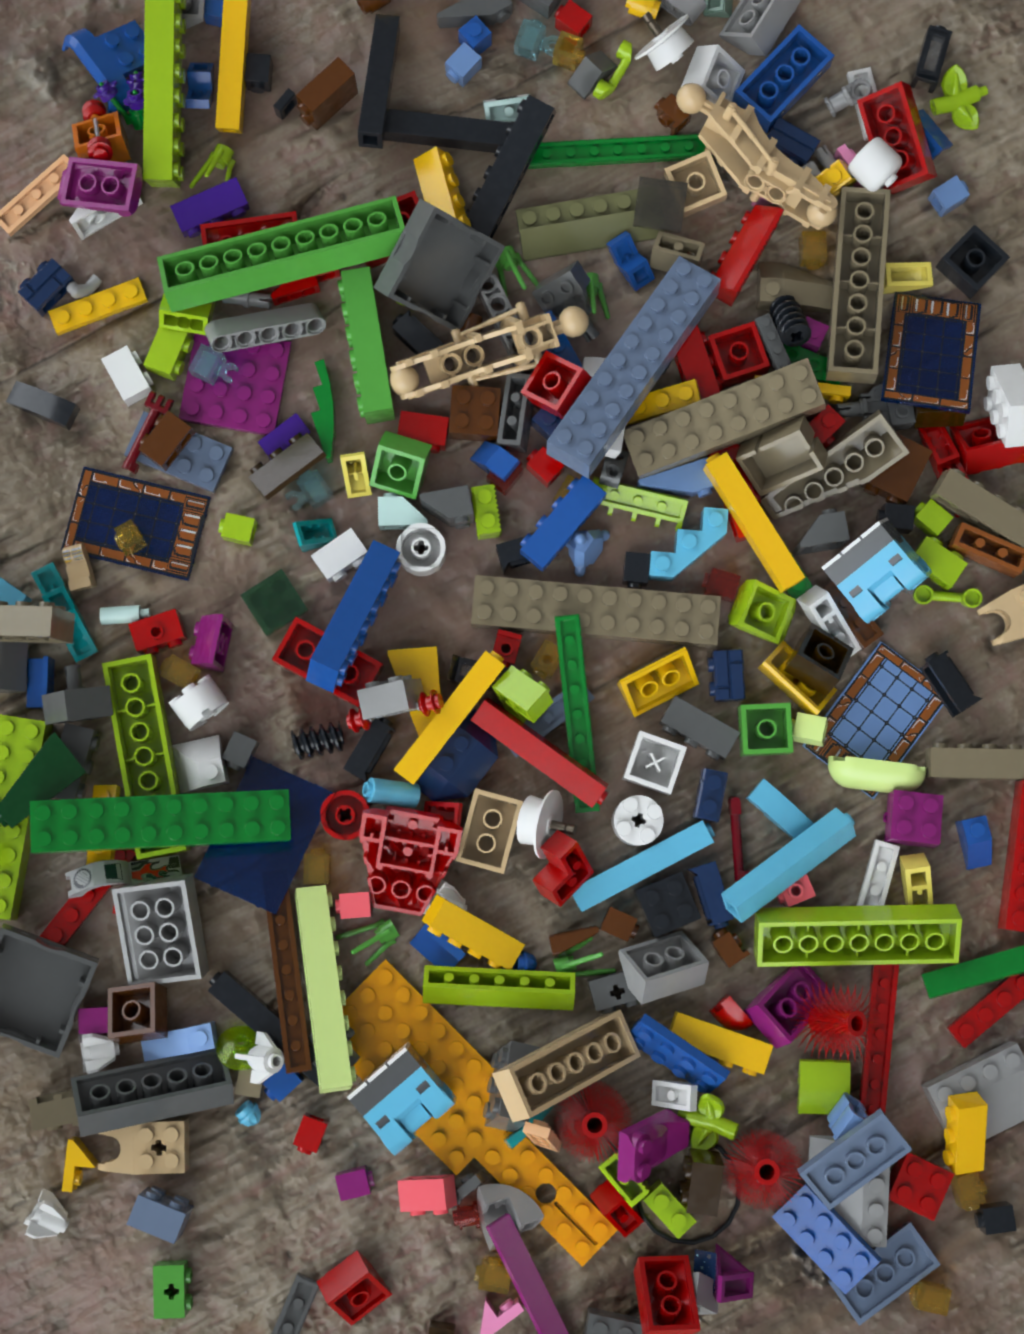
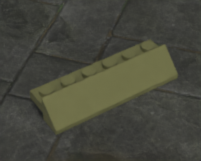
M657 186L515 210L524 262L608 248L606 243L624 231L630 233L634 243L655 240L659 231L664 232L663 210Z

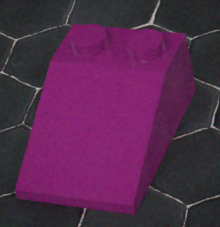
M223 614L201 616L200 622H196L194 636H197L195 646L192 645L189 651V660H192L191 664L194 667L224 672L234 625Z
M789 966L762 990L743 1011L769 1042L778 1049L792 1043L798 1036L797 1034L802 1031L801 1029L806 1027L802 1025H805L803 1023L807 1022L801 1021L802 1019H808L805 1018L808 1016L803 1015L807 1013L803 1009H810L808 1005L814 1008L810 1004L811 1000L816 1005L812 983L818 1000L819 981L825 1000L826 984L810 966ZM802 997L808 1003L807 1006L804 1004L805 1002L801 999Z

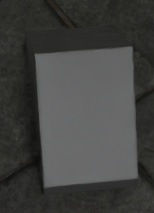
M601 50L586 55L569 79L568 85L585 100L594 91L600 79H607L618 66Z

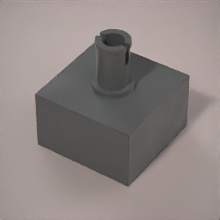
M65 666L67 689L41 695L45 725L112 716L110 686L85 688L82 686L81 666Z

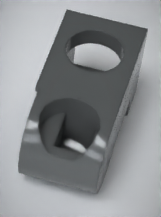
M621 450L618 456L622 460L605 457L599 484L618 489L630 452Z

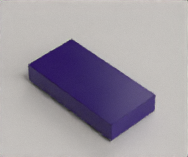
M295 413L257 442L269 457L279 447L283 451L291 445L289 440L299 432L302 436L311 432L298 414Z

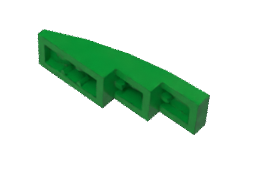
M322 359L315 362L322 385L313 387L320 410L311 413L329 464L333 462L336 419L332 387L325 361Z

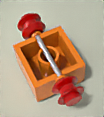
M87 101L82 107L84 121L72 124L74 147L78 158L116 162L131 160L127 134L118 111L107 114L106 107L101 101Z

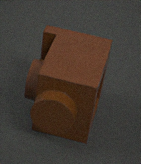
M672 93L666 99L662 97L654 106L657 110L659 122L664 127L671 129L670 135H677L690 122L692 114L683 113L677 105L676 97Z
M723 927L713 934L715 939L710 941L726 967L730 968L750 955L748 950H741L740 947L743 944L736 933L731 935Z

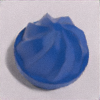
M521 951L513 965V970L535 971L537 967L535 956L526 951Z

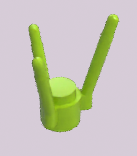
M217 144L189 187L193 188L203 174L206 178L209 177L215 167L222 170L227 167L225 182L230 180L232 169L236 162L232 159L234 151L226 145Z

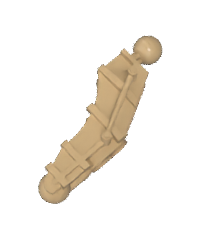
M687 83L678 90L676 102L683 113L695 114L700 111L708 116L698 135L699 139L706 146L705 151L710 150L711 155H714L717 159V163L725 168L739 185L738 187L742 189V192L747 195L751 192L749 198L752 202H757L762 197L783 209L784 216L788 215L801 222L802 226L807 229L809 226H812L817 230H822L823 227H828L835 221L838 202L830 193L832 186L827 183L823 186L811 174V168L806 166L803 169L776 148L775 145L778 140L773 137L769 140L758 122L754 111L755 107L748 104L747 108L743 109L735 102L725 99L726 93L724 92L721 93L714 104L706 99L707 95L704 89L695 83Z
M517 302L515 304L516 308L460 332L458 328L451 331L453 342L395 362L396 365L389 367L391 371L389 385L392 391L400 396L401 400L407 398L410 400L425 396L424 394L437 389L448 388L451 384L467 379L469 386L479 385L478 381L533 369L542 358V351L560 346L558 335L564 333L566 336L574 338L584 334L589 325V317L582 308L577 306L565 308L558 320L552 321L550 313L529 317L525 302ZM518 314L520 320L512 316ZM501 321L499 328L481 334L475 332ZM511 332L518 353L482 364L485 353L475 343ZM527 332L533 335V342L530 345L525 342L524 338ZM470 349L476 354V358L472 363L467 359V352ZM448 357H450L454 363V366L450 371H448L444 365V362ZM423 362L430 384L418 388L420 382L419 375L411 366ZM510 363L517 365L502 371H493L494 368Z

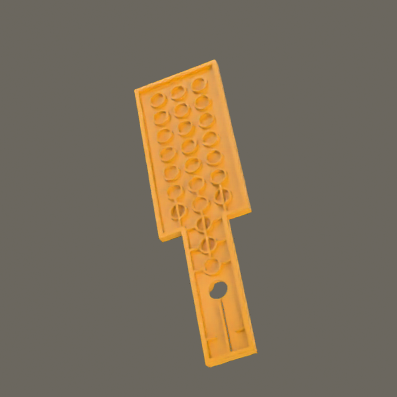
M385 959L346 999V1005L342 1006L343 1016L348 1015L349 1027L355 1031V1035L350 1040L353 1050L360 1056V1059L353 1065L355 1066L356 1074L364 1080L409 1041L440 1080L456 1096V1103L438 1119L432 1116L416 1130V1135L456 1176L475 1158L500 1184L515 1187L530 1196L544 1215L540 1224L583 1267L614 1235L617 1229L527 1136L511 1149L504 1142V1139L513 1132L485 1126L486 1118L483 1117V1110L486 1102H489L490 1093L487 1092V1085L490 1077H493L494 1068L430 1003H423V996ZM543 1183L551 1184L556 1190L554 1200L549 1203H543L536 1197V1190Z

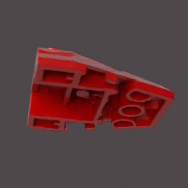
M386 806L385 810L379 808L363 810L359 838L364 850L363 859L364 864L367 866V880L372 907L422 916L436 893L439 883L447 874L453 859L455 860L459 853L463 828L454 822L445 821L444 816L441 814L398 806Z

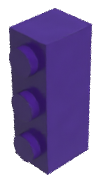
M236 177L170 206L184 238L187 236L190 238L199 236L201 234L200 224L221 222L231 217L237 219L247 213L246 211L250 209Z

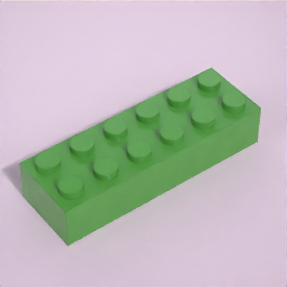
M370 266L341 271L342 279L337 281L342 302L346 301V303H341L345 324L349 325L345 327L349 348H353V350H349L350 361L353 371H357V373L353 374L354 385L357 395L361 394V397H357L361 418L365 417L367 425L396 420Z

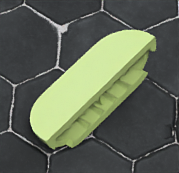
M828 756V770L831 777L839 785L846 788L890 793L893 790L913 792L922 785L926 776L927 767H918L915 764L849 756L845 758Z

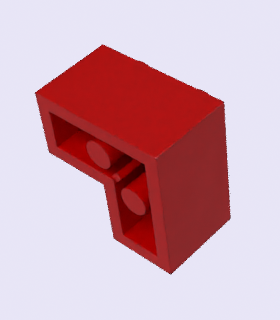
M557 830L541 846L549 863L532 880L543 897L561 907L594 871L579 843Z

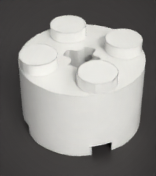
M415 523L407 527L398 537L396 550L400 552L399 561L407 572L416 576H428L440 570L446 559V545L444 537L435 527L427 523ZM420 545H424L426 549L424 554H419L416 551L420 548Z
M209 674L197 682L198 685H195L193 682L182 690L183 696L179 695L169 702L171 708L189 731H193L207 723L210 717L219 714L229 704L226 696Z
M643 795L631 796L621 801L615 807L611 818L612 828L620 841L631 846H641L654 841L661 833L664 823L661 807L653 799ZM640 815L643 824L635 827V822L631 821V819Z

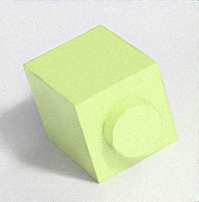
M797 712L796 719H792L794 742L823 747L828 727L827 717Z

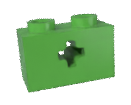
M188 1260L157 1261L154 1264V1319L185 1318L189 1310H192L193 1296L188 1294V1284L192 1283V1268H188ZM172 1284H174L175 1289H179L176 1294H173V1290L168 1289Z

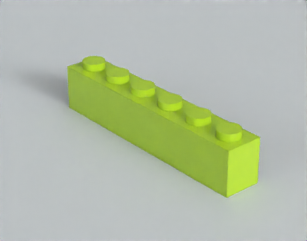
M424 966L423 1003L570 1011L574 1009L575 973Z

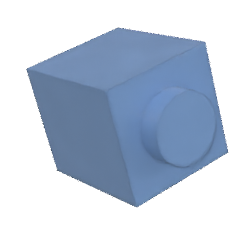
M465 42L445 62V71L448 79L455 84L459 83L462 87L482 68V57Z
M956 175L935 188L929 195L928 200L938 215L943 217L965 203L970 195L966 183L962 180L960 181Z

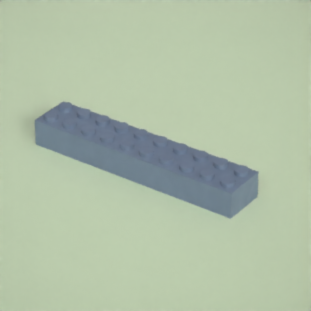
M681 256L677 258L548 438L547 455L589 479L719 294L720 278Z

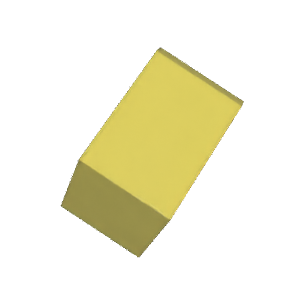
M357 452L340 455L348 499L372 495L365 453Z

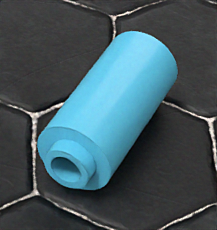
M371 777L364 783L362 794L366 801L370 803L415 808L420 800V786L417 783L412 785L410 782Z

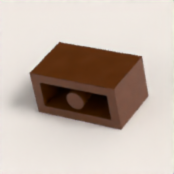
M167 411L165 415L161 414L154 424L155 428L150 434L147 433L139 443V451L165 471L168 470L195 434L191 426L170 411Z

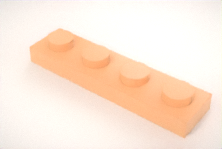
M65 154L59 157L0 210V226L10 237L58 196L62 173L67 169L69 160Z
M536 1119L533 1120V1123L525 1122L523 1133L535 1146L560 1152L562 1142H560L557 1134L554 1133L555 1131L551 1130L552 1127L548 1126V1123Z

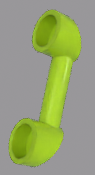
M625 39L616 53V57L621 62L609 82L600 79L594 89L592 96L598 100L607 98L615 91L631 64L632 43Z
M919 585L913 591V599L920 605L928 604L931 601L960 602L964 607L976 608L983 600L982 593L975 588L957 593L933 591L927 585Z

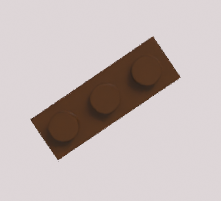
M833 581L822 588L831 595L862 649H865L884 634L875 621L867 624L858 615L852 604Z

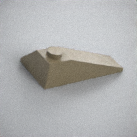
M758 262L756 310H770V306L776 298L791 295L800 304L803 312L830 313L833 282L784 263Z

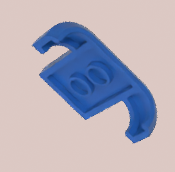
M134 20L97 37L85 28L66 35L62 50L66 51L70 47L98 85L104 80H107L109 83L116 80L118 83L115 87L118 93L114 97L123 109L128 112L130 107L123 103V100L127 98V91L130 90L125 78L129 77V74L134 71L140 72L144 70V32ZM110 100L107 101L108 113L118 111Z

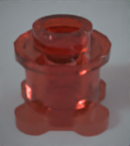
M473 1201V1205L461 1207L457 1205V1210L452 1211L454 1226H460V1231L463 1230V1227L475 1225L477 1229L480 1228L477 1201Z

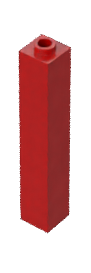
M490 698L483 701L471 718L472 722L591 808L596 803L601 805L609 794L605 791L609 785Z

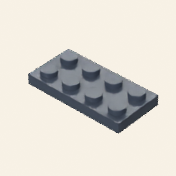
M143 411L125 451V457L128 456L149 414ZM195 432L194 436L167 471L149 460L141 452L136 461L215 494L234 449Z
M880 1108L797 1170L830 1211L913 1149Z
M907 1221L887 1236L886 1247H872L882 1260L847 1294H844L831 1279L828 1280L859 1326L941 1265L910 1221Z

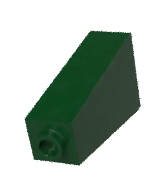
M55 732L50 735L0 802V823L4 828L9 825L13 829L30 816V801L51 800L86 773Z

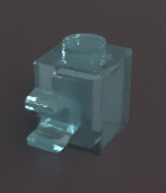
M524 18L514 43V54L535 62L540 51L545 52L549 56H555L556 49L550 48L549 45L552 43L559 45L560 38L556 35L546 37L545 25L538 20Z
M202 343L188 368L192 376L213 386L218 376L223 378L225 382L232 383L233 379L226 375L227 371H239L234 363H226L227 360L223 353L215 352L211 345L206 346Z
M317 469L313 471L307 470L299 476V480L296 483L301 492L289 491L285 495L287 500L292 497L298 499V502L292 506L294 511L299 510L306 502H309L313 510H316L334 498L332 491Z

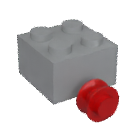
M411 675L394 676L387 678L388 680L365 683L364 689L357 690L360 703L359 712L353 708L350 709L349 714L346 716V722L350 729L358 733L360 727H363L366 731L369 730L371 723L374 719L415 710L421 711L426 717L430 716L431 710L436 714H440L441 708L444 707L442 695L434 689L427 696L423 691L421 678L412 679Z

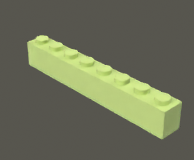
M326 885L296 888L294 896L319 1091L322 1094L351 1090L352 1082H356L355 1066H350L349 1056H353L351 1040L347 1041L346 1031H349L348 1015L343 1016L342 1006L346 1005L345 991L340 990L339 981L343 980L341 965L337 966L336 956H339L338 941H333L332 932L336 931V922L334 916L330 917L329 907H333L332 894L327 892Z

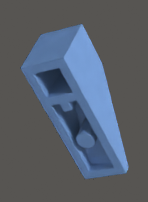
M708 457L639 479L637 482V487L688 497L698 495L699 498L711 495L713 493L712 490L715 489L703 471Z

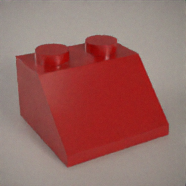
M358 1250L316 1281L327 1305L351 1326L392 1295L390 1289L371 1263Z

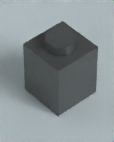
M234 731L222 756L223 759L228 761L226 766L240 771L241 767L248 770L260 743Z

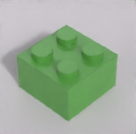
M385 431L377 447L369 486L416 500L423 485L432 445Z
M791 703L747 704L737 707L740 756L788 755L793 753Z

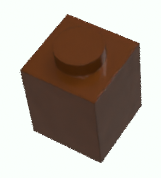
M609 906L599 929L628 942L629 938H635L640 925L636 924L637 918Z

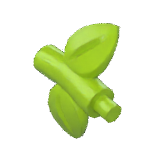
M958 64L953 65L944 74L941 82L945 96L930 100L931 112L934 116L952 112V120L957 127L965 130L978 129L980 122L979 113L972 104L979 102L981 97L988 95V89L986 86L978 88L977 85L968 88V79L964 70Z
M706 1093L701 1095L697 1101L698 1109L696 1111H678V1116L687 1119L690 1125L693 1126L690 1134L691 1148L710 1150L718 1143L719 1135L732 1141L736 1138L739 1124L722 1116L725 1111L724 1103L713 1094Z

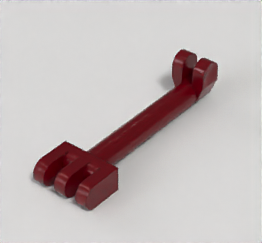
M152 390L144 403L145 407L151 410L127 458H125L121 466L122 469L128 470L133 474H136L139 470L136 460L140 454L139 443L147 433L150 434L159 414L165 415L174 404V400L169 398L165 406H162L165 396L161 394L156 402H153L157 393Z
M732 796L728 799V813L730 814L734 878L735 882H737L751 871L744 870L740 821V814H742L741 801L738 797Z

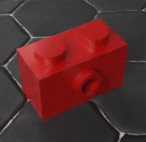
M828 404L826 409L822 410L809 424L815 432L814 438L818 437L826 449L835 440L833 435L846 421Z
M177 609L128 624L136 651L141 655H155L159 653L160 648L166 646L169 649L183 645L182 641L188 640Z

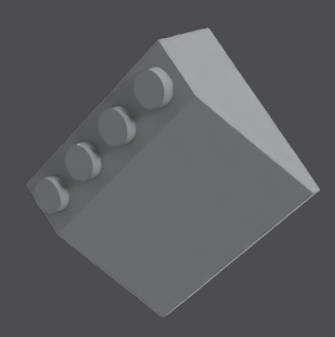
M193 873L168 876L112 889L128 985L148 982L162 984L202 979L209 971Z
M1008 1041L921 1084L943 1131L947 1126L945 1107L948 1106V1096L975 1091L988 1104L986 1139L1024 1121V1055L1018 1043Z
M809 1135L808 1161L835 1142L833 1136ZM890 1167L834 1207L840 1216L870 1247L887 1246Z

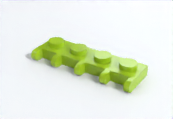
M598 477L593 478V482L607 493L606 498L600 505L609 507L608 516H612L613 509L616 508L632 512L631 521L633 522L636 521L637 514L656 518L654 527L659 528L662 519L677 523L675 532L677 529L682 528L688 499L620 483L618 489L599 484L600 478Z

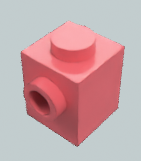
M806 874L776 898L779 904L783 903L785 907H790L815 897L816 894Z

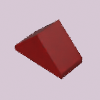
M425 801V812L441 814L444 816L445 821L454 822L461 827L463 803Z

